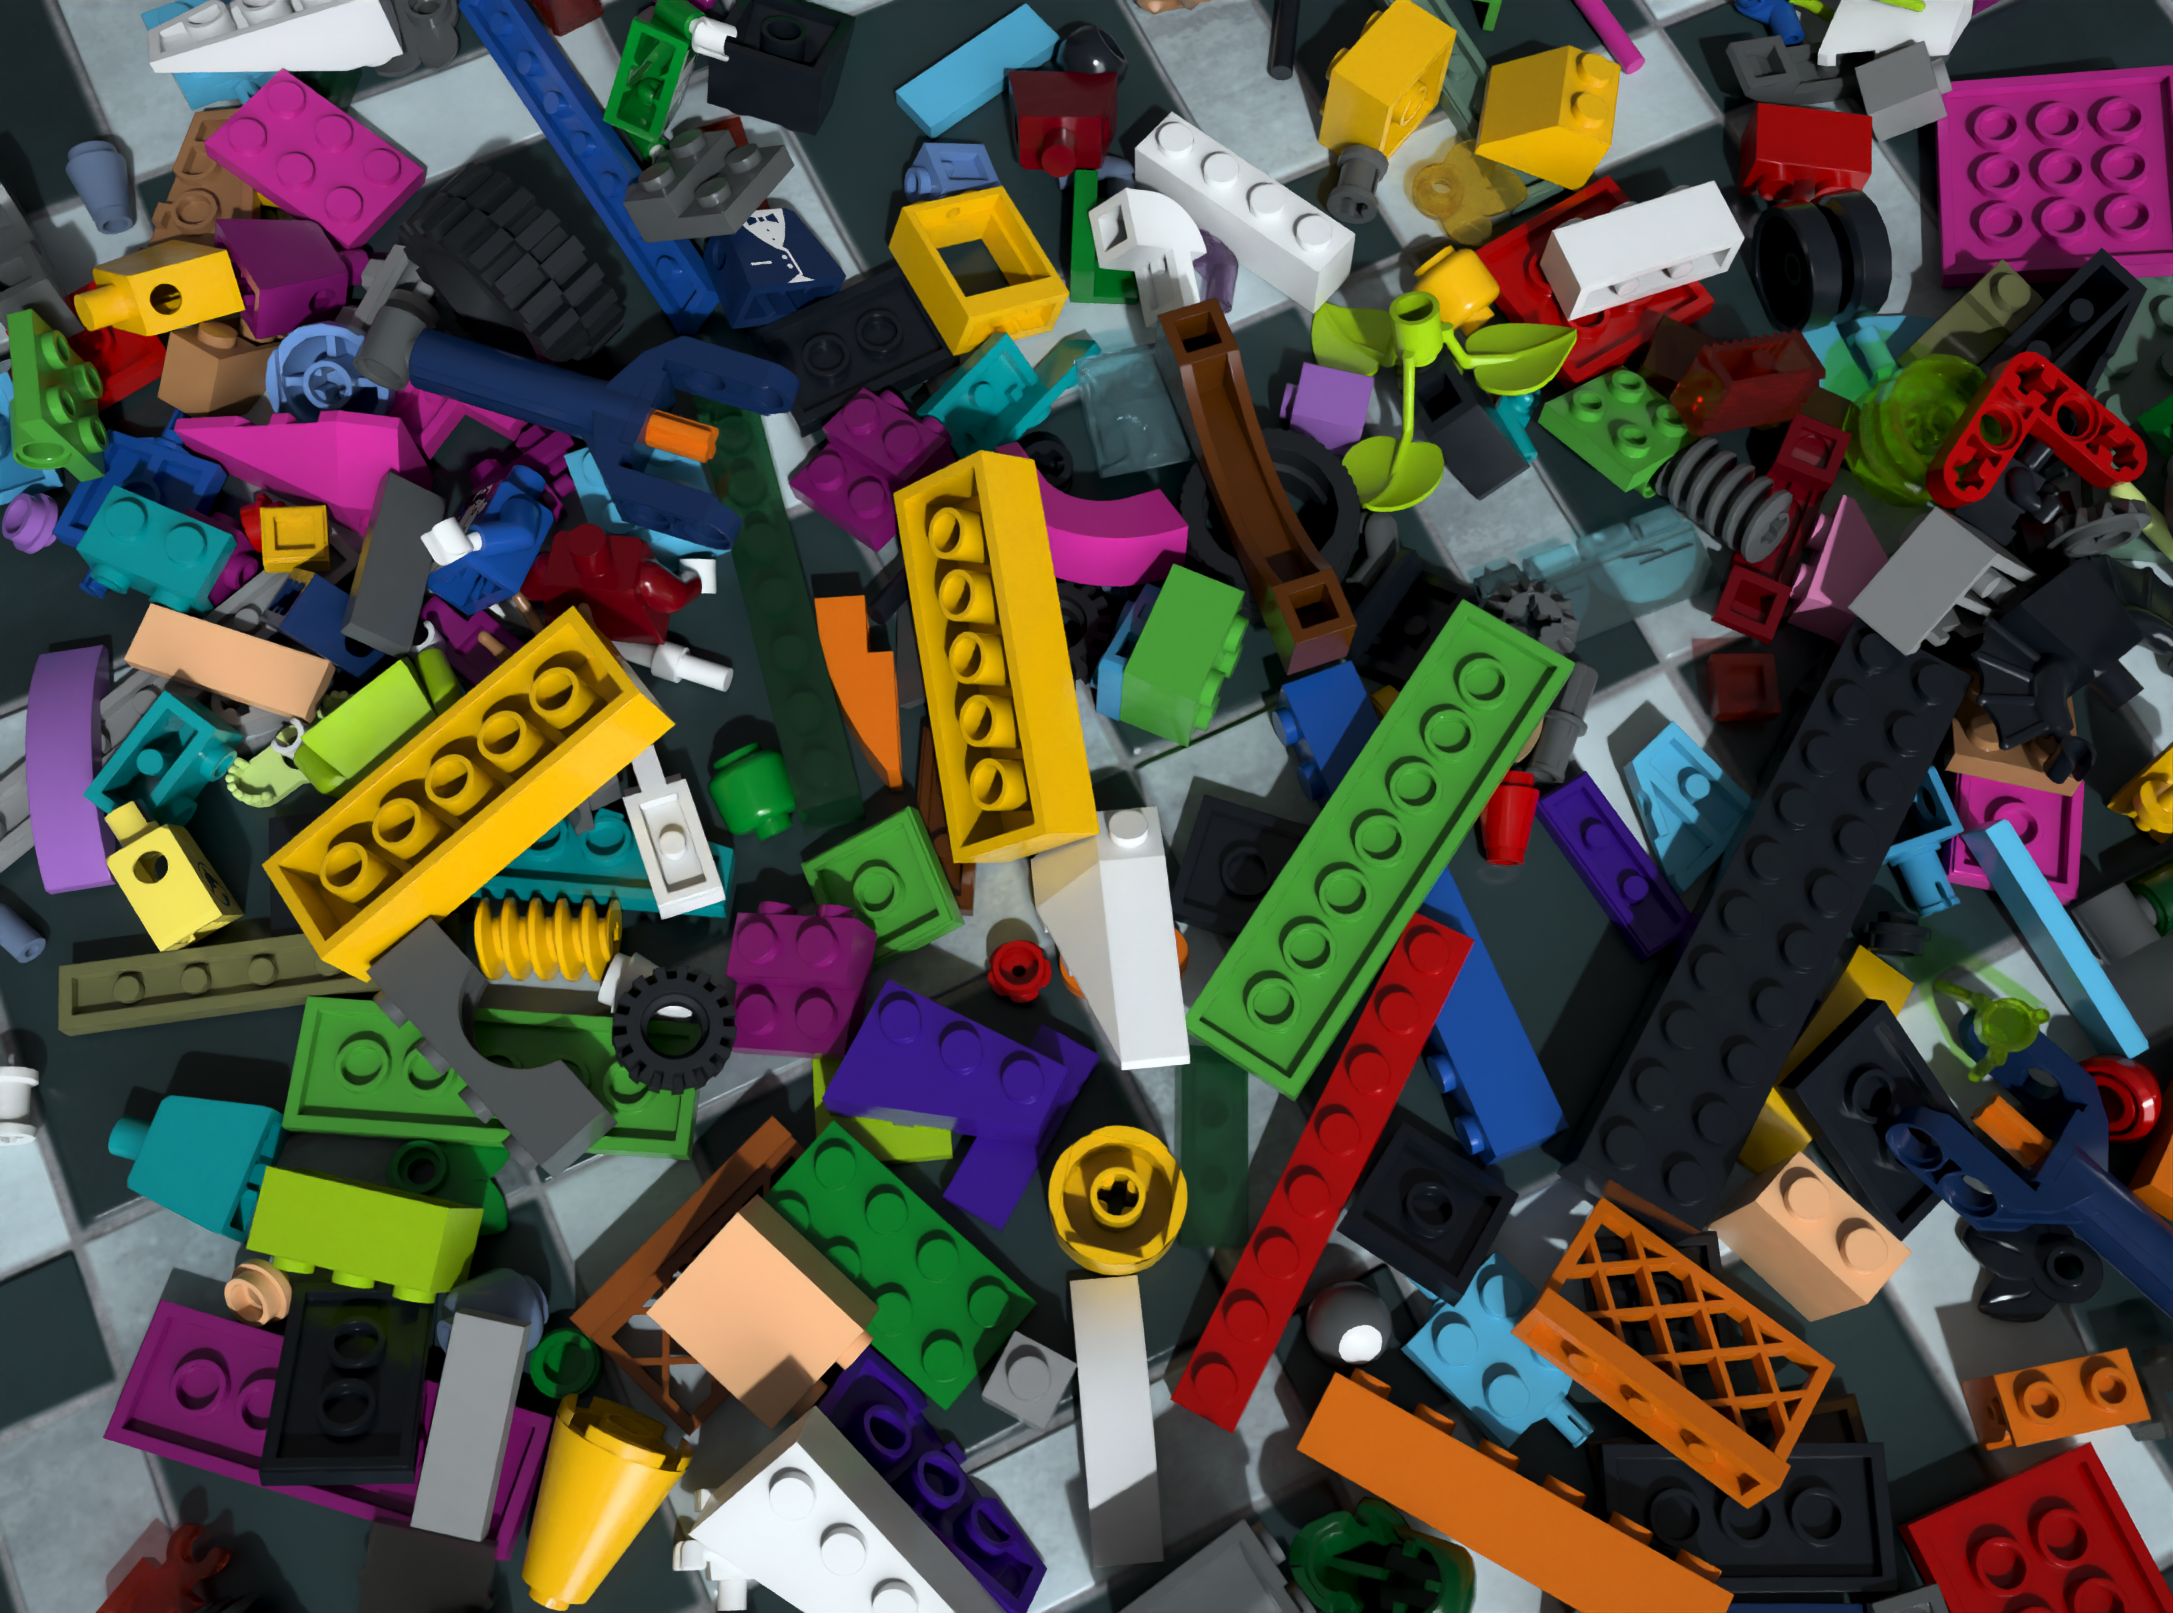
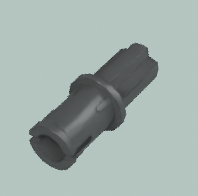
M1577 661L1575 663L1573 672L1544 715L1542 731L1534 746L1530 761L1526 764L1525 772L1533 774L1534 780L1556 786L1563 784L1564 774L1577 738L1584 736L1587 732L1588 727L1584 722V718L1599 676L1597 670L1584 662Z

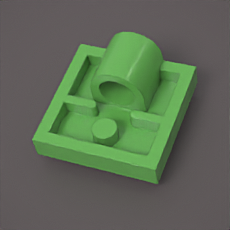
M32 308L7 314L14 398L9 402L8 411L14 460L24 467L35 470H51L65 467L81 482L105 477L103 451L108 450L109 441L106 429L99 419L97 398L103 396V385L98 371L91 362H84L69 347L64 335L59 330H53Z
M1623 365L1545 403L1538 423L1624 492L1634 489L1645 498H1650L1657 494L1655 489L1657 479L1666 464L1676 454L1693 446L1702 438L1710 436V432L1694 421L1684 409L1672 404L1646 384L1641 376L1629 371Z

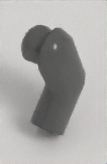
M1366 510L1361 513L1358 539L1365 542L1367 556L1346 579V583L1349 589L1362 599L1366 597L1375 585L1380 571L1386 565H1389L1401 550L1398 523L1388 512Z

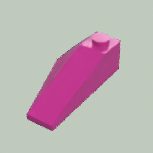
M334 410L320 411L318 422L296 423L297 419L290 413H278L271 415L269 425H256L239 416L177 419L174 426V431L194 457L219 464L225 473L296 506L326 505L329 521L360 534L364 538L379 482L389 471L428 491H431L434 479L403 421L398 417Z

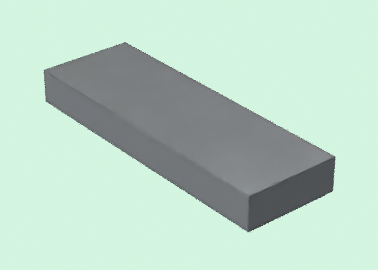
M465 1307L455 1312L410 1524L411 1527L477 1542L482 1541L488 1535L533 1322Z

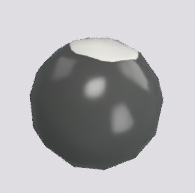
M1353 1280L1336 1281L1320 1289L1309 1303L1305 1318L1307 1338L1316 1354L1330 1365L1346 1370L1355 1369V1367L1364 1368L1377 1361L1389 1346L1393 1331L1391 1312L1383 1297L1369 1285Z

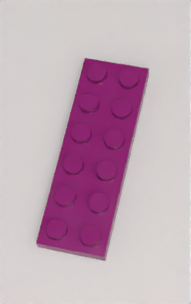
M160 1300L105 1431L104 1439L500 1561L511 1560L547 1457L555 1418L515 1406L489 1533L480 1542L410 1526L440 1383L430 1380L427 1382L414 1484L261 1486L258 1473L284 1336L169 1301Z

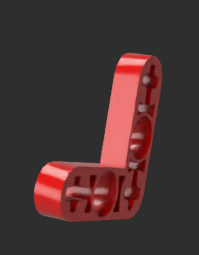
M2025 351L1999 362L1990 371L1930 462L1926 471L1925 484L1933 500L1945 508L1955 509L1983 499L1990 492L2027 433L2047 442L2056 450L2053 454L2087 482L2102 489H2109L2136 480L2144 472L2147 465V450L2142 439L2132 429L2047 358L2037 352ZM2018 372H2021L2025 377L2022 382V387L2027 391L2025 393L2018 389L2021 383V378L2016 374ZM2048 393L2049 398L2046 399L2043 395ZM2061 405L2070 408L2076 415L2078 429L2074 436H2069L2059 427L2057 412ZM1984 414L1995 418L2000 425L2001 440L1997 446L1986 442L1981 435L1980 421ZM2089 443L2092 447L2087 448L2086 444ZM2112 448L2116 452L2113 456L2108 449ZM1972 458L1978 460L1968 464L1962 473L1960 481L1966 487L1959 489L1955 485L1959 475L1954 468L1968 463ZM2112 461L2118 467L2117 469H2113L2110 465Z

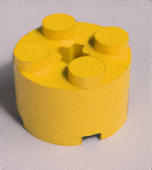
M1105 1126L1092 1131L1076 1141L1057 1160L1049 1183V1220L1058 1245L1079 1265L1093 1272L1105 1275H1128L1152 1267L1166 1254L1175 1241L1187 1207L1186 1180L1181 1168L1168 1151V1148L1152 1134L1129 1126ZM1113 1188H1122L1126 1190V1202L1135 1205V1207H1124L1121 1215H1112L1107 1213V1203L1103 1200H1098V1197L1108 1198Z

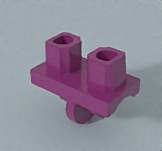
M533 425L519 435L518 441L515 444L521 454L519 458L505 468L496 459H485L469 471L468 476L475 488L471 492L474 495L499 480H505L514 465L526 466L536 471L546 481V487L537 502L549 509L554 516V522L559 524L568 517L567 511L560 500L576 489L564 455L576 451L575 444L567 434L557 431L551 433L544 427Z

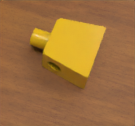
M174 239L95 266L92 274L97 289L77 294L74 297L76 312L83 325L89 331L112 325L113 328L143 336L158 335L246 310L227 250Z

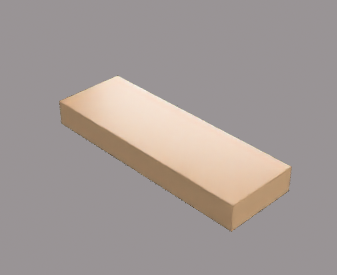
M152 603L124 658L133 668L290 719L296 718L309 725L313 722L336 670L335 666L328 660Z

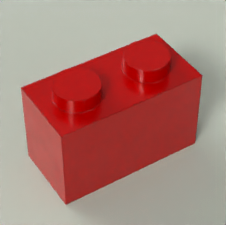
M1758 102L1741 136L1739 194L1758 196L1771 201L1782 199L1795 201L1802 199L1810 202L1824 193L1849 187L1862 191L1872 174V116Z

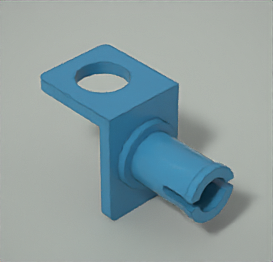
M1930 765L1910 806L1922 836L1891 846L1882 865L1890 863L1891 867H1899L1919 911L1917 913L1920 918L1961 903L1959 897L1955 895L1936 851L1942 848L1941 843L1964 831V828L1934 765ZM1923 787L1929 791L1934 800L1936 817L1929 812L1925 805L1922 794Z

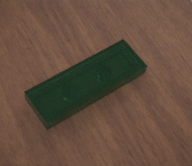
M1189 1045L1190 1064L1181 1065L1180 1168L1187 1184V1207L1179 1229V1248L1245 1250L1248 1244V1072L1209 1046Z

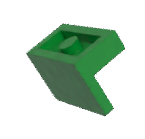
M1075 170L1070 302L1136 305L1139 303L1140 296L1135 272L1099 268L1088 212L1109 198H1097L1098 170Z

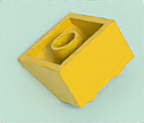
M1568 45L1492 66L1487 74L1474 153L1579 192L1612 144L1621 65L1609 61L1599 54L1588 53Z

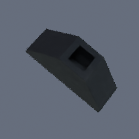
M1443 343L1441 351L1432 363L1423 367H1415L1414 417L1428 441L1441 448L1444 460L1476 499L1481 501L1530 468L1529 463L1486 391L1476 384L1473 369H1463L1445 343ZM1398 357L1394 368L1398 388L1403 396V361Z

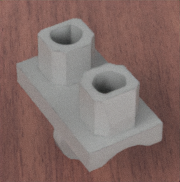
M394 244L386 260H369L361 274L362 287L367 293L359 306H343L335 321L356 325L368 332L378 310L383 306H392L413 314L423 321L429 329H435L440 320V314L429 302L436 291L419 277L415 271L419 266L410 261L403 250L406 246Z

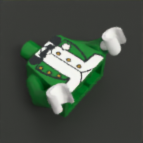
M658 0L655 7L650 6L636 15L632 20L602 121L624 130L644 159L652 163V165L657 164L659 154L670 148L663 135L683 102L698 53L727 62L729 56L724 54L725 39L727 35L734 38L737 37L736 27L708 18L705 13L687 0Z

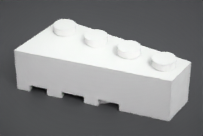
M816 1405L710 1495L688 1534L804 1613H1007Z

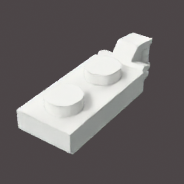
M650 745L631 761L638 786L623 790L625 794L623 801L661 919L664 920L726 899L687 781L681 778L680 773L664 777L654 745Z

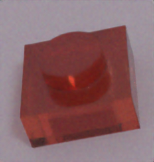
M1774 653L1712 654L1705 663L1712 721L1774 720L1782 711Z

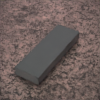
M390 471L379 482L340 633L397 659H401L411 650L433 559L420 537L432 531V527L442 522L446 499Z

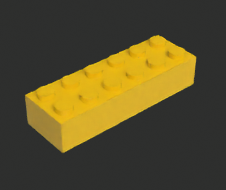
M979 450L894 492L893 496L953 862L1006 863L1100 834L1035 460Z
M572 605L265 861L262 866L320 959L368 983L372 978L366 971L430 917L436 924L442 921L671 729L675 723L610 639Z

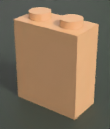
M1797 1151L1748 1178L1706 1225L1710 1231H1717V1237L1809 1322L1868 1304L1912 1253L1910 1249L1801 1151Z
M757 1194L735 1214L646 1313L759 1420L772 1430L789 1411L800 1419L815 1404L828 1388L820 1377L835 1361L846 1370L874 1339L866 1330V1327L880 1308Z

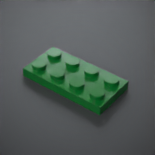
M834 1120L762 1198L880 1308L866 1327V1330L874 1337L870 1344L944 1411L951 1406L1037 1304Z

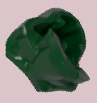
M1364 1496L1357 1504L1354 1516L1350 1512L1339 1511L1330 1513L1307 1524L1295 1535L1289 1549V1567L1295 1581L1310 1600L1326 1613H1472L1475 1604L1477 1574L1474 1559L1466 1548L1412 1530L1404 1517L1382 1500Z

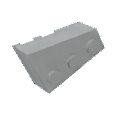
M1936 506L1929 515L1926 513L1919 515L1905 528L1899 538V544L1902 546L1848 606V609L1906 656L1916 653L1924 639H1927L1935 647L1946 644L1951 637L1948 632L1956 631L1963 638L1984 633L1982 626L1984 619L1991 617L1999 621L2022 601L2027 599L2045 579L1989 535Z

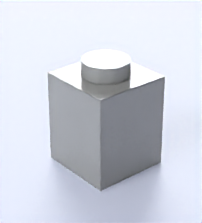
M1924 40L1855 68L1867 115L1872 116V128L1878 143L1948 116L1942 98L1943 94L1953 91L1943 57L1931 61Z
M1014 1331L981 1394L984 1402L1045 1434L1076 1373L1077 1364L1023 1334Z

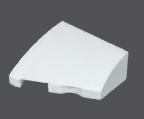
M1841 0L1818 52L1817 64L1836 66V54L1873 51L1874 60L1923 40L1926 43L1930 56L1948 55L1971 19L1973 0H1922L1926 4L1922 12L1899 8L1876 0Z

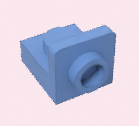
M923 143L904 180L905 194L911 203L952 197L968 190L980 191L1001 186L984 144Z

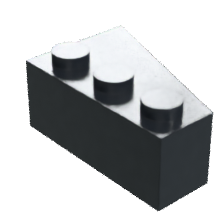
M2101 248L1950 395L1966 409L1990 371L1999 362L2019 353L2029 351L2037 352L2047 358L2094 397L2097 391L2095 387L2109 359L2115 355L2147 288ZM2021 372L2016 373L2021 378L2018 389L2022 393L2027 392L2022 387V382L2025 379L2024 375ZM2048 393L2043 395L2046 399L2049 398ZM2061 405L2057 412L2059 427L2064 433L2071 436L2078 423L2076 415L2066 406ZM1984 414L1980 423L2001 440L1999 423L1995 418ZM2027 433L2016 452L2021 454L2034 437ZM2053 454L2042 469L2046 470L2060 460V458Z

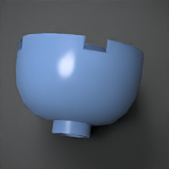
M328 320L298 327L282 340L279 347L273 350L267 361L265 386L272 409L276 414L290 413L297 419L296 423L318 422L320 411L341 410L388 416L394 406L397 391L371 382L353 366L352 361L367 333L356 325Z

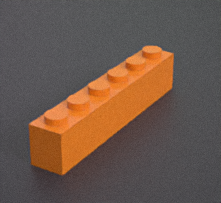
M1355 1367L1350 1379L1335 1372L1296 1448L1582 1613H1726L1734 1597V1594L1716 1585L1722 1572L1718 1568L1683 1549H1680L1675 1561L1648 1547L1653 1537V1532L1613 1511L1608 1524L1581 1509L1587 1497L1585 1494L1547 1474L1542 1486L1517 1474L1516 1470L1521 1461L1520 1458L1482 1438L1477 1450L1451 1437L1457 1423L1419 1402L1413 1414L1390 1403L1387 1399L1393 1388Z

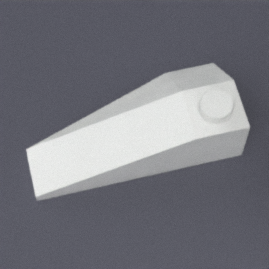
M1157 806L1096 811L1100 834L1040 852L1031 859L1036 918L1044 932H1049L1060 951L1061 962L1069 977L1074 976L1088 1002V1011L1121 1070L1190 1064L1166 859Z

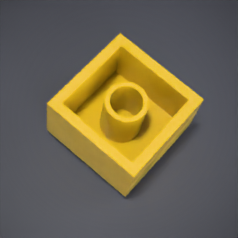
M1395 0L1384 13L1379 10L1376 11L1365 24L1357 43L1350 50L1342 48L1335 55L1327 69L1326 79L1329 80V87L1319 109V115L1323 118L1318 142L1338 156L1342 154L1345 147L1366 145L1381 151L1389 160L1438 105L1457 30L1410 0Z

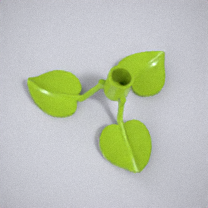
M1412 291L1398 296L1391 303L1389 312L1371 308H1347L1325 302L1315 312L1312 324V348L1317 365L1372 377L1381 365L1390 368L1394 366L1398 357L1403 361V409L1400 441L1390 436H1374L1364 439L1352 446L1342 461V465L1346 466L1348 474L1352 476L1353 483L1356 485L1360 507L1375 512L1404 510L1422 502L1440 484L1444 474V458L1441 448L1430 442H1412L1414 432L1415 367H1423L1432 363L1441 351L1443 343L1447 345L1463 369L1475 368V382L1481 389L1503 396H1517L1534 392L1544 387L1554 378L1576 343L1577 328L1530 323L1492 325L1471 334L1466 340L1465 352L1454 336L1453 324L1450 322L1441 324L1439 302L1434 295L1428 292Z

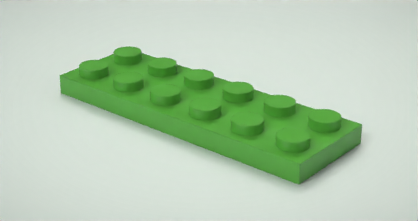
M307 996L282 1128L290 1133L404 1141L425 1140L429 1142L504 1147L501 1142L511 1134L496 1116L485 1124L465 1104L457 1093L466 1087L467 1084L453 1068L440 1075L422 1056L414 1045L424 1036L410 1020L398 1028L379 1006L371 1000ZM477 1008L475 1034L478 1046L485 1059L494 1064L513 1069H531L562 1060L618 1122L585 1153L691 1160L700 1089L696 1091L694 1087L686 1089L684 1094L671 1095V1091L660 1090L658 1094L648 1091L649 1086L642 1082H639L638 1085L628 1077L629 1072L624 1066L621 1068L616 1059V1051L614 1046H612L613 1017ZM649 1020L647 1034L651 1044L658 1051L667 1055H681L689 1052L696 1046L701 1037V1027L699 1023Z

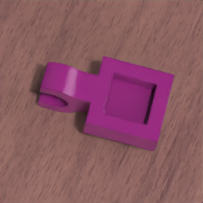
M435 595L420 609L419 617L424 621H430L445 639L447 646L445 655L454 673L473 688L503 664L479 642L478 634L481 631L489 632L513 654L525 645L483 610L475 613L466 621Z

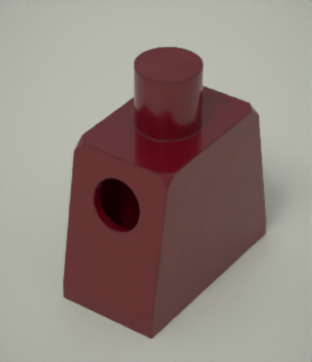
M1009 71L1010 129L1019 167L1026 170H1045L1054 177H1065L1074 170H1098L1102 168L1117 130L1118 72L1089 74L1082 72Z

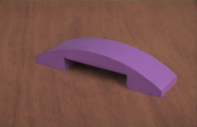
M104 645L40 654L31 680L25 735L26 781L36 855L44 888L49 894L117 884L105 860L115 853V835L104 819V811L82 795L102 770L100 701L110 694L109 653Z

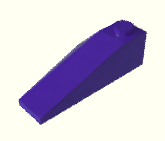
M867 1346L846 1370L840 1367L826 1383L828 1388L812 1407L815 1405L1007 1613H1027L1047 1571V1567L996 1498L981 1496L960 1467L967 1460L962 1450L954 1440L945 1445L922 1414L929 1405L917 1388L872 1348Z

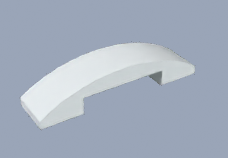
M1133 1275L1070 1281L1093 1568L1164 1561L1158 1474L1138 1277Z

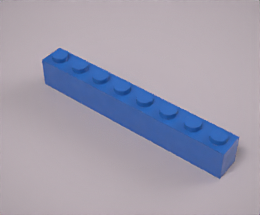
M1352 660L1282 685L1276 710L1272 711V720L1278 738L1284 746L1292 744L1301 764L1297 766V777L1301 789L1308 801L1317 800L1322 811L1380 724V720ZM1447 866L1417 913L1474 939V946L1426 1042L1432 1054L1427 1057V1065L1437 1089L1442 1094L1449 1092L1459 1116L1455 1117L1454 1124L1462 1146L1469 1155L1477 1153L1482 1167L1485 1168L1555 1140L1569 1128V1125ZM1394 949L1392 950V952L1390 953V955L1388 956V958H1387L1386 961L1384 962V964H1383V966H1382L1383 969H1385V967H1386V965H1387V963H1388V961H1389V959H1390V957H1391V955H1392Z

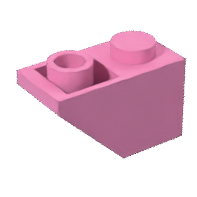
M1845 495L1840 498L1828 515L1821 512L1817 514L1805 547L1813 549L1808 564L1802 562L1799 564L1789 585L1792 587L1789 598L1794 599V603L1787 622L1833 641L1857 616L1848 609V606L1889 561L1856 500Z

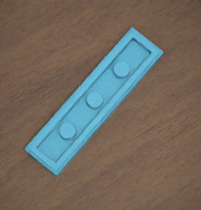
M2004 818L1981 823L1961 835L2098 1055L2119 1054L2132 1059L2149 1049L2147 1045L2149 1043L2009 820Z

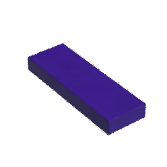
M1587 771L1582 772L1538 799L1535 816L1641 963L1674 944L1691 913Z
M1041 1024L1028 1048L1068 1067L1069 1088L1040 1145L976 1137L943 1195V1199L946 1202L1001 1233L1099 1061V1054L1044 1024Z

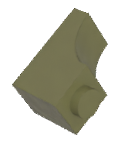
M2002 259L1961 295L1896 361L1939 401L1995 348L2011 336L2045 300Z

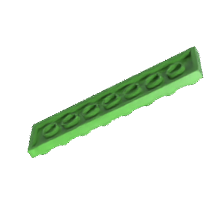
M1462 599L1186 1014L1187 1033L1295 1102L1394 949L1415 912L1417 913L1568 680L1573 672L1575 662Z

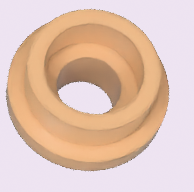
M251 1258L244 1261L233 1271L231 1280L225 1286V1300L233 1315L248 1326L261 1327L266 1323L274 1324L281 1321L289 1313L292 1283L287 1273L273 1268L272 1263L259 1258Z

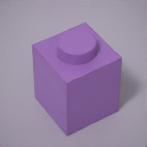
M1304 362L1299 385L1291 383L1286 385L1279 418L1290 421L1288 430H1293L1298 434H1305L1306 437H1311L1317 443L1325 445V448L1327 450L1330 449L1334 454L1345 456L1352 446L1360 442L1375 377Z

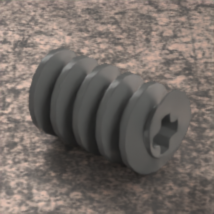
M1712 436L1704 437L1693 446L1676 454L1666 464L1655 484L1656 493L1664 498L1668 497L1671 505L1681 511L1686 510L1688 517L1699 524H1704L1706 531L1718 538L1722 537L1727 547L1734 551H1741L1743 559L1750 563L1759 562L1772 554L1785 537L1790 525L1787 512L1793 501V494L1782 489L1771 496L1774 480L1764 475L1753 481L1756 474L1753 465L1745 462L1736 466L1737 454L1726 449L1718 453L1719 441Z

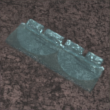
M1671 504L1631 518L1629 522L1631 533L1627 526L1621 522L1577 539L1576 548L1582 560L1581 562H1579L1580 560L1570 543H1565L1522 561L1524 574L1531 581L1541 584L1553 582L1555 591L1564 599H1572V611L1575 619L1581 622L1576 642L1708 592L1722 584V580L1692 521L1688 520L1681 523L1682 520L1678 512ZM1513 563L1474 578L1473 585L1479 598L1478 608L1483 609L1487 599L1503 583L1509 584L1523 579L1516 564ZM1527 605L1526 612L1521 620L1511 623L1527 628L1528 636L1534 640L1542 627L1550 626L1545 625V622L1536 621L1529 605Z

